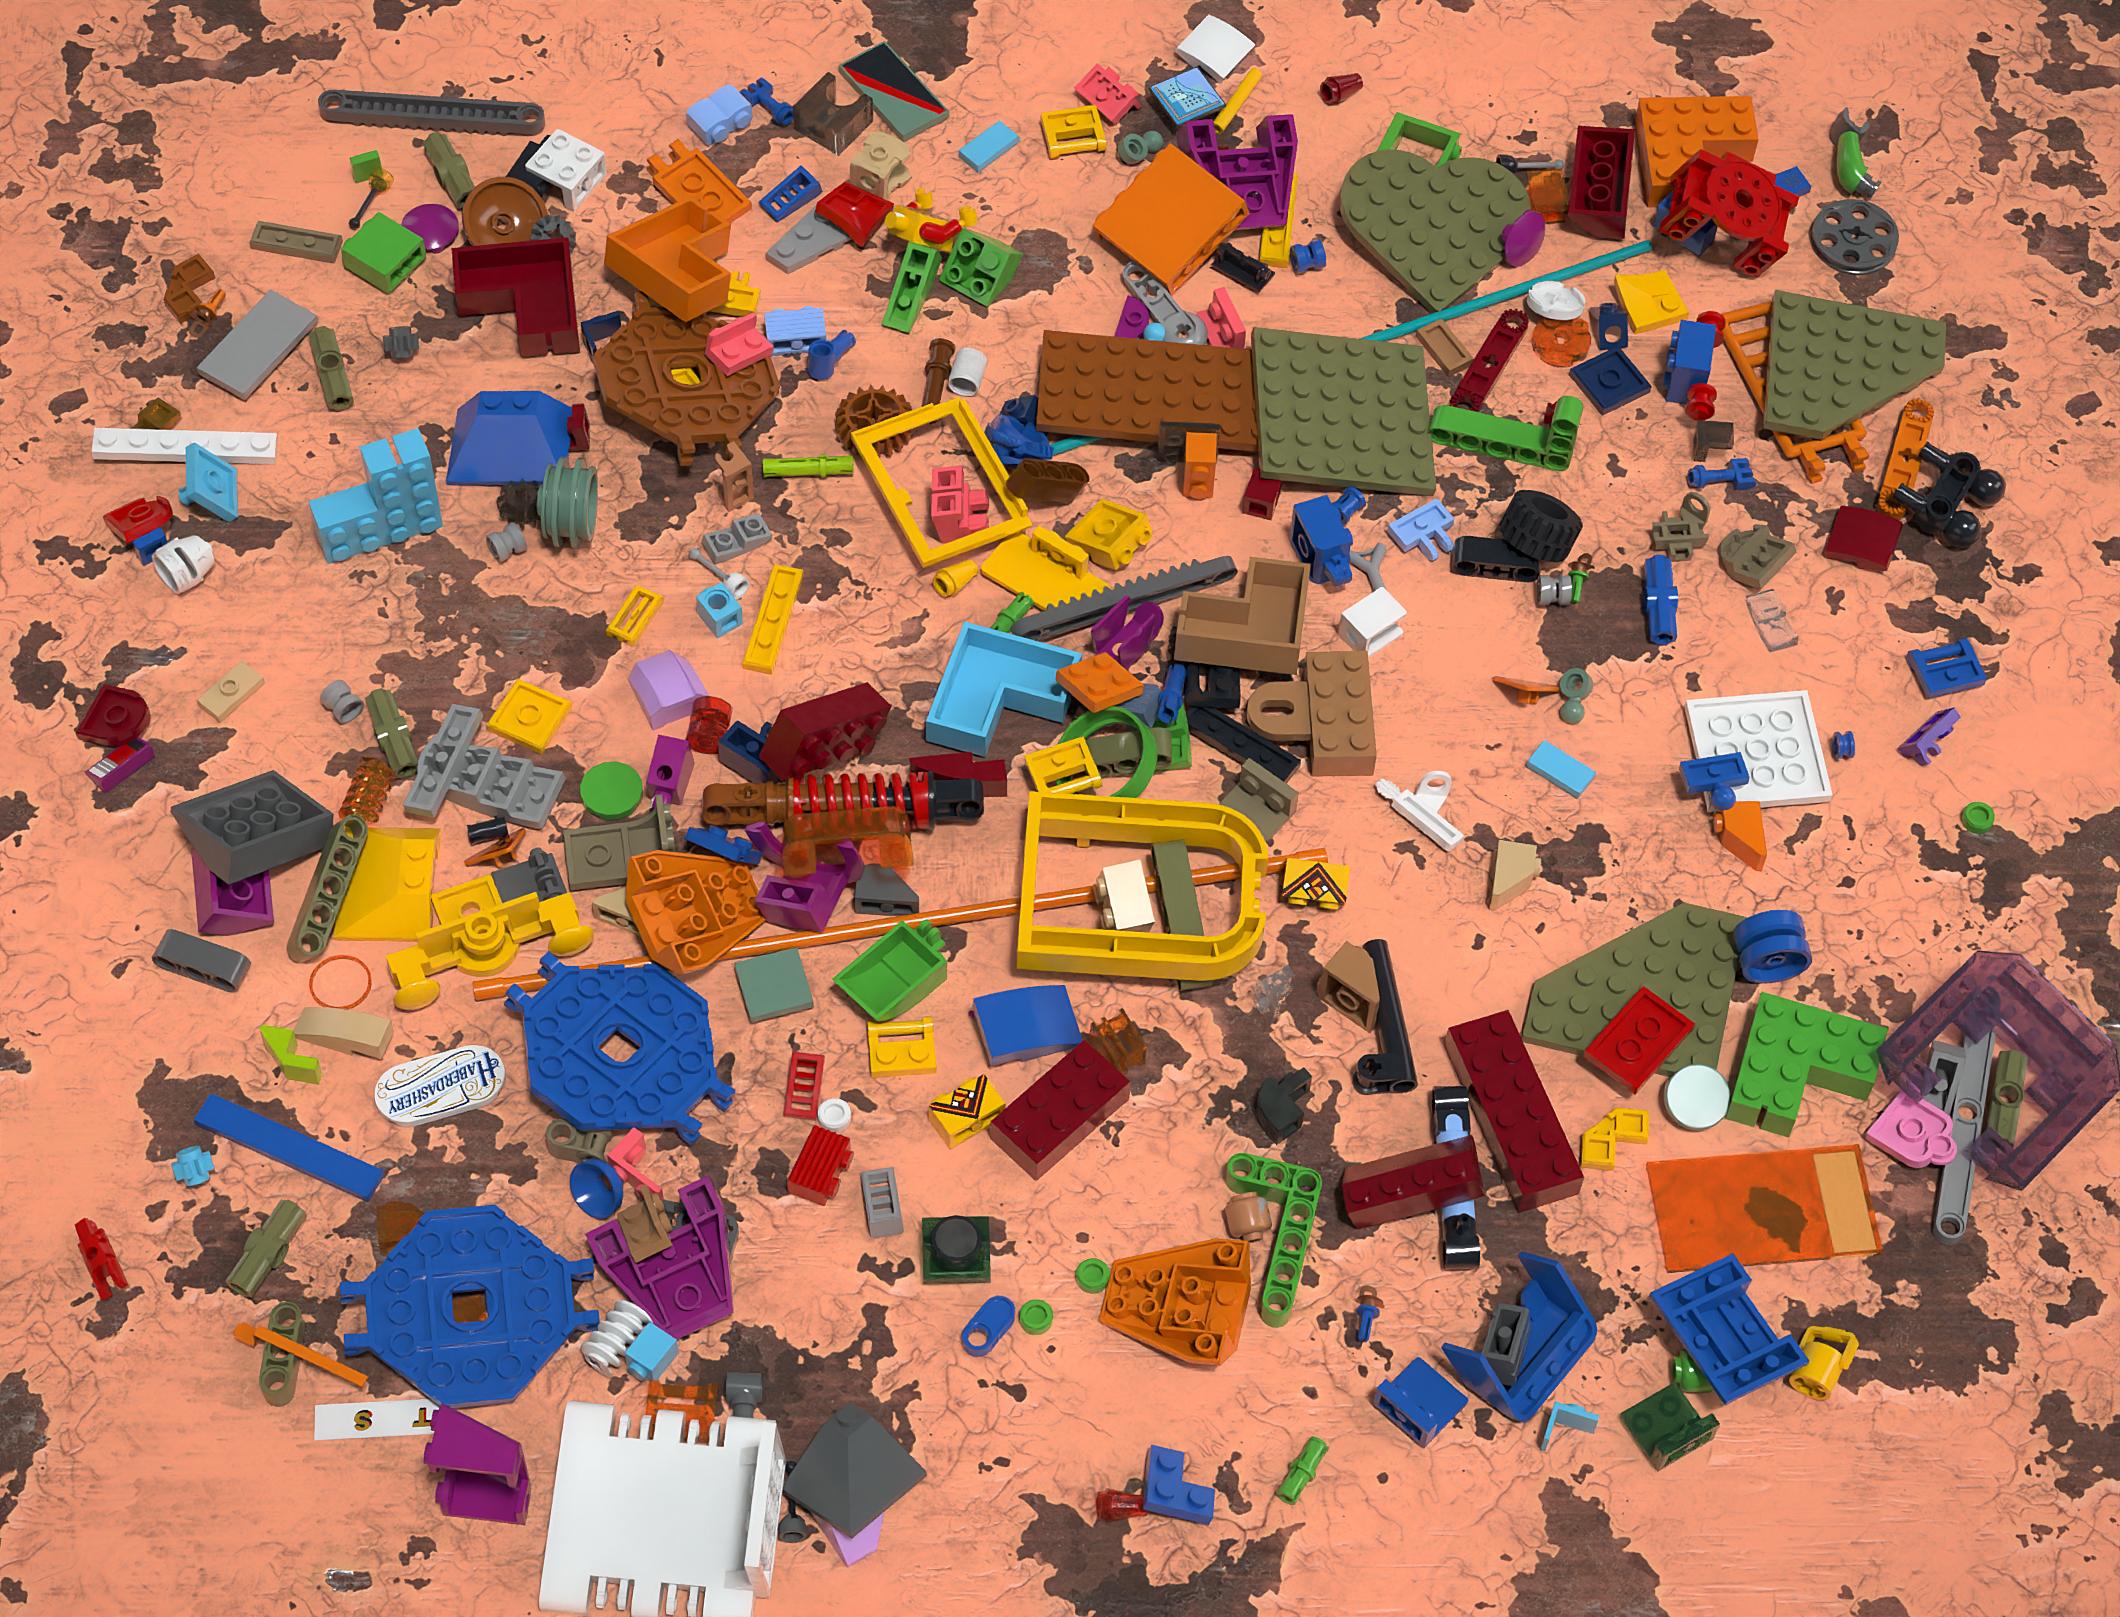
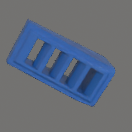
M800 165L759 201V204L779 222L815 199L823 190L820 183ZM804 184L806 187L802 189L799 185ZM794 189L798 194L794 196L790 191ZM785 195L790 201L785 203L781 197ZM774 201L782 207L778 211L771 205Z

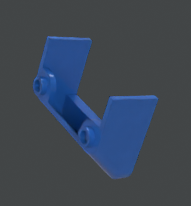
M1521 1251L1518 1258L1532 1279L1521 1294V1307H1526L1530 1310L1529 1322L1531 1323V1333L1516 1384L1512 1386L1501 1384L1483 1353L1446 1342L1441 1348L1466 1386L1509 1418L1525 1422L1533 1417L1592 1345L1597 1335V1324L1560 1261Z

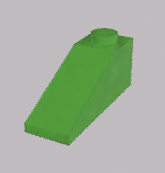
M912 242L908 243L882 321L883 326L910 334L934 284L942 260V256L937 250Z

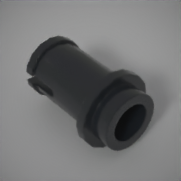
M496 815L493 820L467 825L471 844L498 837L500 840H503V836L509 835L505 817L498 818Z

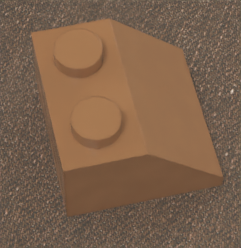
M1346 941L1323 967L1318 998L1370 1034L1375 1027L1380 1002L1373 958L1363 948L1354 946Z

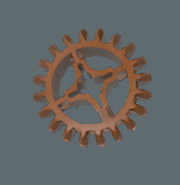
M870 384L868 390L864 391L859 387L857 394L849 392L847 399H841L839 408L835 412V430L839 442H844L846 450L853 448L855 456L858 455L859 452L851 439V432L873 425V418H875V423H879L912 411L910 402H906L904 394L897 395L894 388L888 392L885 391L883 385L880 389H874ZM914 428L872 443L879 458L884 453L891 457L893 450L901 452L903 445H908L910 436H913Z

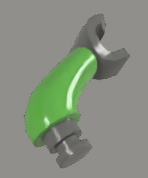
M1846 107L1834 120L1833 127L1829 133L1831 141L1837 146V175L1839 183L1849 194L1852 195L1854 190L1861 195L1864 192L1868 194L1867 198L1870 200L1881 184L1879 180L1874 182L1872 180L1873 176L1866 173L1868 167L1864 164L1859 144L1870 124L1865 122L1862 127L1856 126L1849 118V110Z

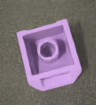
M668 650L635 663L628 680L653 731L671 722L710 709L709 695L696 671L685 657Z

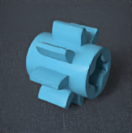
M192 1146L176 1153L178 1161L171 1163L176 1181L184 1179L186 1186H193L210 1179L208 1171L214 1169V1164L209 1151L202 1153L200 1146Z

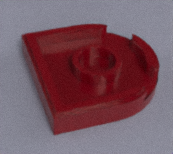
M103 684L75 734L79 740L106 746L124 745L136 739L147 727L150 719L149 707L139 693Z

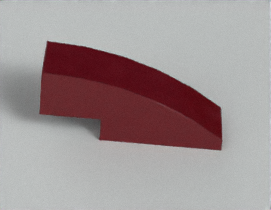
M972 752L909 758L910 772L916 773L917 778L918 772L933 770L935 780L976 779L984 787V797H1007L1008 780L1005 759L973 762Z

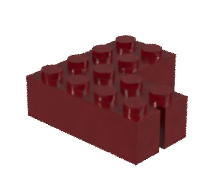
M569 237L451 248L455 297L459 316L516 311L521 357L546 355L549 349H553L554 354L580 351Z

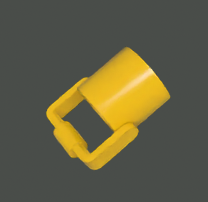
M1809 1327L1799 1347L1810 1362L1808 1365L1792 1372L1789 1378L1791 1386L1808 1398L1821 1401L1828 1400L1842 1370L1849 1368L1857 1351L1859 1342L1855 1335L1843 1329L1832 1327ZM1815 1337L1823 1340L1848 1344L1842 1355L1836 1349L1826 1344L1813 1341Z

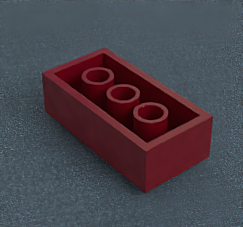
M866 682L781 709L759 757L784 781L792 777H801L805 773L817 769L822 770L838 762H845L849 758L861 754L866 755L874 748L876 737L887 722L886 717L892 706Z
M1083 1040L990 1121V1139L1035 1181H1038L1129 1100L1131 1081L1086 1040Z

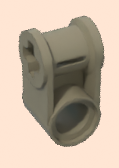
M556 1119L546 1129L547 1149L556 1159L577 1163L588 1159H599L605 1162L606 1159L603 1156L607 1142L611 1141L613 1134L610 1130L581 1131L566 1119ZM559 1136H566L569 1138L565 1142H557L554 1140Z

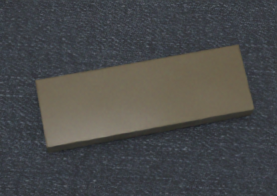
M258 221L249 243L250 248L253 250L335 264L343 240L342 235Z

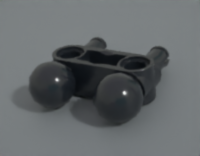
M1927 441L1917 458L1940 471L1939 474H1941L1931 493L1929 495L1926 494V496L1901 483L1892 499L1915 512L1917 524L1924 532L1929 534H1941L1943 532L1945 539L1952 546L1959 548L1969 547L1979 539L1981 533L1980 521L1972 512L1966 510L1956 511L1967 491L1970 498L1976 504L1982 506L1995 505L2005 494L2006 483L2004 477L1998 471L1989 468L1981 469L1980 462L1971 453L1955 452V454L1951 453L1949 455Z

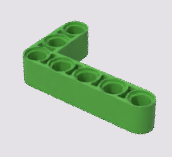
M1573 396L1560 397L1556 403L1551 428L1448 405H1440L1435 407L1427 434L1431 433L1432 442L1439 445L1554 471H1564L1569 468L1582 416L1583 403Z
M1237 1153L1229 1159L1227 1164V1187L1237 1194L1257 1192V1196L1264 1197L1266 1201L1286 1205L1263 1294L1260 1314L1262 1321L1267 1326L1279 1328L1287 1324L1291 1316L1319 1202L1322 1179L1315 1170L1248 1153ZM1238 1170H1243L1247 1172L1248 1175L1238 1176L1234 1172ZM1276 1178L1281 1183L1271 1184L1267 1179ZM1308 1186L1311 1187L1313 1191L1304 1192L1301 1191L1299 1187ZM1301 1215L1306 1220L1296 1221L1292 1218V1216ZM1287 1244H1293L1297 1246L1299 1249L1296 1251H1289L1284 1246ZM1287 1274L1292 1279L1282 1281L1277 1278V1275ZM1274 1303L1280 1304L1284 1309L1275 1311L1269 1305Z

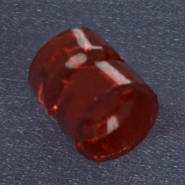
M703 696L693 702L690 716L691 722L688 725L685 739L689 741L692 750L709 755L719 753L718 741L728 731L733 713V708L727 701L718 697Z

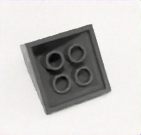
M849 1402L823 1424L783 1484L782 1493L852 1539L923 1480L927 1473L871 1415Z

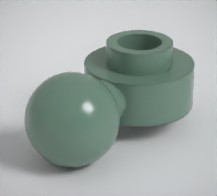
M1148 131L1142 137L1137 134H1129L1119 142L1118 153L1126 163L1137 164L1147 156V153H1157L1163 147V137L1157 131Z
M1572 668L1566 671L1560 680L1561 691L1568 697V701L1560 709V715L1564 722L1573 725L1581 722L1584 718L1585 709L1580 701L1587 698L1592 692L1593 680L1583 669ZM1582 682L1581 688L1575 690L1576 685Z

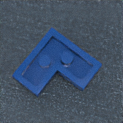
M1151 1445L1147 1452L1143 1509L1209 1525L1213 1519L1215 1489L1182 1481L1184 1452Z

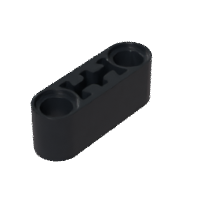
M1461 536L1454 542L1452 568L1455 573L1462 576L1529 583L1538 580L1541 560L1521 552L1504 539Z

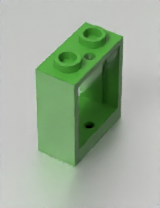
M1396 112L1377 150H1397L1402 138L1406 137L1444 150L1437 166H1435L1438 168L1451 160L1459 159L1462 146L1459 145L1460 133Z

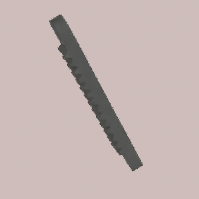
M335 89L323 92L318 98L322 117L331 121L353 122L356 126L365 123L368 127H371L375 123L379 128L387 124L390 128L398 125L401 129L410 126L413 130H416L419 126L424 131L432 127L435 131L443 128L446 132L455 129L458 133L466 130L469 134H472L474 130H477L482 135L485 131H489L491 135L500 132L503 136H506L508 133L535 134L540 132L545 126V116L542 107L538 104L526 102ZM336 101L340 103V106L334 109L326 107L329 102ZM528 115H535L538 117V119L533 122H526L523 120V118Z
M1222 556L1202 563L1193 559L1190 566L1185 562L1181 563L1179 570L1174 566H1170L1168 573L1160 569L1157 577L1152 573H1148L1146 580L1141 576L1137 577L1135 583L1128 579L1124 587L1119 583H1115L1113 590L1105 586L1101 594L1096 589L1092 591L1091 597L1082 593L1079 601L1075 597H1070L1068 604L1063 600L1059 601L1057 607L1050 603L1047 605L1046 611L1016 621L1010 627V631L1013 635L1039 641L1099 622L1125 595L1130 597L1127 611L1129 613L1137 610L1140 604L1147 601L1158 604L1182 596L1183 591L1197 592L1225 583L1236 576L1238 569L1231 556Z

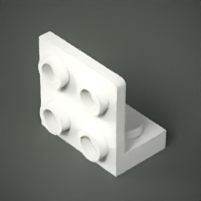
M560 129L555 130L525 164L527 171L562 188L564 206L573 212L576 211L607 175L605 152Z

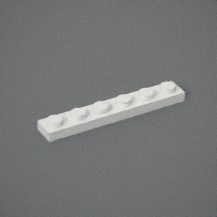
M94 428L92 457L93 459L186 462L185 447L195 442L227 463L276 464L278 439L277 433Z

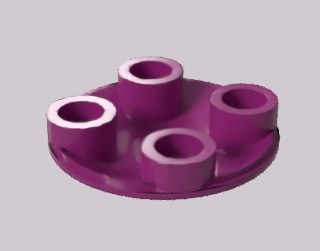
M439 204L417 206L404 216L401 223L403 227L423 238L425 250H429L433 254L443 252L445 246L456 237L459 230V222L455 213Z
M1526 210L1512 225L1508 224L1503 229L1502 239L1505 241V261L1508 264L1521 267L1534 258L1540 250L1545 236V222L1539 213Z

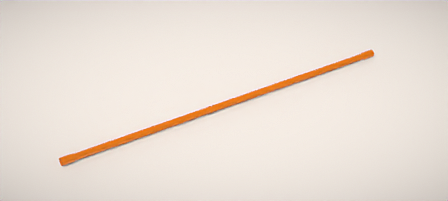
M1311 849L1299 851L1295 854L1268 858L1267 874L1285 871L1287 858L1328 863L1326 849ZM1237 863L1191 870L1194 886L1241 878ZM1156 876L1144 877L1148 893L1157 892ZM1093 886L1036 894L1034 911L1094 902L1096 899ZM1021 897L826 927L823 933L807 930L739 941L715 961L783 951L795 947L802 948L885 935L902 920L914 930L925 919L932 923V927L1018 914L1021 909ZM650 955L579 966V969H598V965L625 964V968L643 967L644 964L659 963L652 960ZM659 964L664 969H668L667 967ZM538 973L509 978L498 977L473 981L475 1000L503 997L514 983L523 991L542 989L550 980L543 978Z

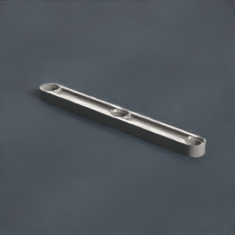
M1986 985L1974 989L1968 1002L1961 1046L1965 1048L1966 1061L1950 1115L1953 1122L1951 1138L1957 1145V1154L1952 1162L1942 1166L1933 1234L1940 1243L1945 1245H1953L1961 1240L1968 1218L2001 1002L1998 991ZM1978 996H1986L1991 999L1993 1006L1989 1008L1981 1007L1977 1003L1976 998ZM1959 1108H1971L1975 1112L1976 1117L1971 1120L1963 1118L1959 1114ZM1945 1221L1954 1223L1958 1228V1233L1954 1235L1944 1233L1941 1229V1223Z

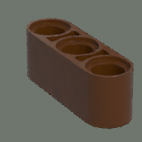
M1025 458L1006 480V487L1014 496L1021 499L1071 503L1089 482L1090 477L1082 466L1075 463Z

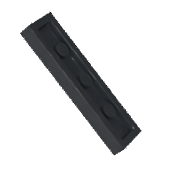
M1191 706L1186 712L1189 732L1242 764L1250 758L1286 784L1300 768L1301 759L1214 707Z

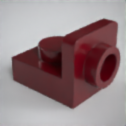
M584 403L572 404V417H567L568 433L572 435L570 450L590 449V422Z

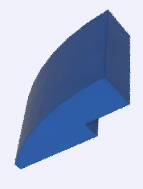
M1065 985L1026 987L973 998L972 1008L991 1066L1016 1059L1025 1062L1075 1048L1083 1041Z

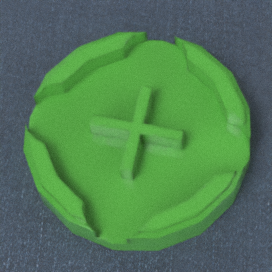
M617 761L603 762L592 767L584 775L580 784L581 801L589 813L598 815L600 819L620 820L631 815L636 810L639 802L641 803L643 799L642 780L637 771L627 764Z

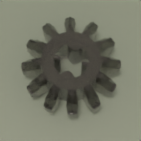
M522 477L520 483L516 484L510 480L509 488L501 487L500 496L497 497L496 503L502 521H507L508 524L512 522L516 525L519 524L522 530L527 524L535 528L536 520L541 521V516H538L537 513L539 487L535 480L527 484Z

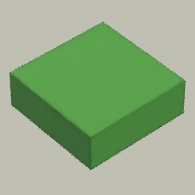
M377 150L349 158L355 183L383 176L380 156Z

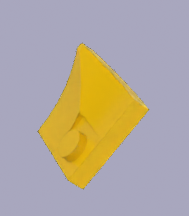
M1666 270L1639 275H1615V288L1621 306L1627 312V319L1634 335L1679 323L1681 319L1688 320L1689 311Z

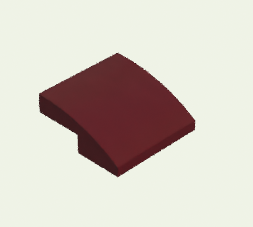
M1841 505L1825 549L1827 559L1856 561L1858 569L1888 571L1903 523L1898 519L1879 512Z

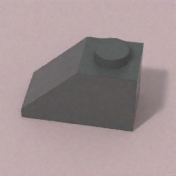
M875 863L864 865L863 875L856 881L855 914L902 916L919 913V896L891 867Z

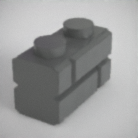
M1498 1303L1495 1306L1493 1319L1489 1326L1482 1353L1501 1384L1512 1386L1516 1384L1531 1333V1323L1529 1322L1530 1310L1526 1307Z

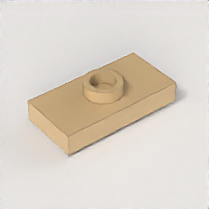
M240 661L197 699L198 706L220 723L265 684L264 678L246 663Z

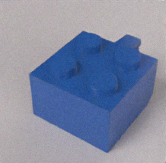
M1328 495L1295 504L1293 506L1289 540L1300 562L1311 564L1310 582L1322 584L1331 581L1335 587L1351 582L1352 572L1349 566L1351 560L1349 553L1350 546L1353 545V538L1350 530L1344 528L1341 523V514L1337 505H1332Z

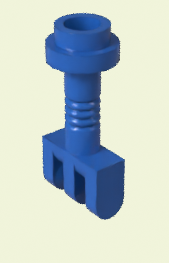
M761 77L756 80V84L751 83L748 85V91L746 89L739 91L752 107L761 102L773 112L774 121L778 124L788 125L793 121L795 117L793 106L787 102L779 103L770 96L773 94L772 85Z
M1747 458L1730 459L1727 465L1728 469L1706 470L1703 465H1695L1688 471L1689 485L1694 486L1696 489L1704 488L1706 482L1731 480L1735 490L1752 489L1756 486V481L1752 477L1753 472L1749 468L1750 463Z

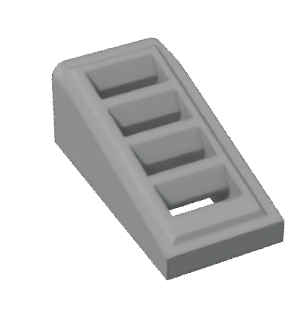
M889 1167L861 1172L871 1237L880 1238L902 1234L904 1229L894 1168ZM889 1182V1185L873 1188H870L869 1186ZM891 1195V1196H886V1197H880V1198H874V1199H872L873 1197ZM893 1207V1208H891V1209H885V1210L874 1211V1210H877V1209H884V1208Z

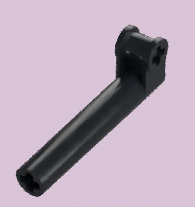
M1374 939L1366 942L1363 945V949L1373 958L1380 1002L1376 1022L1382 1054L1362 1056L1357 1063V1071L1353 1075L1352 1084L1363 1095L1407 1093L1418 1086L1412 1051L1388 943L1383 939Z

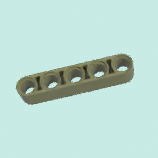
M352 814L346 816L333 825L329 832L287 942V953L295 962H307L320 954L325 948L368 833L367 823L359 815ZM344 826L352 830L353 838L347 836ZM334 854L340 856L343 862L342 866H339L334 861ZM323 882L330 885L332 895L325 892ZM312 910L319 913L321 923L314 920ZM301 939L308 941L311 947L310 952L302 947Z
M1182 839L1152 844V861L1167 934L1204 936L1185 841ZM1177 979V984L1180 991L1211 987L1213 980Z

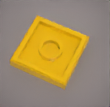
M517 678L487 723V731L542 755L571 711L572 702Z

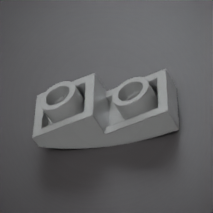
M760 513L732 520L731 528L703 534L702 544L713 563L717 564L758 548L771 540L772 534Z

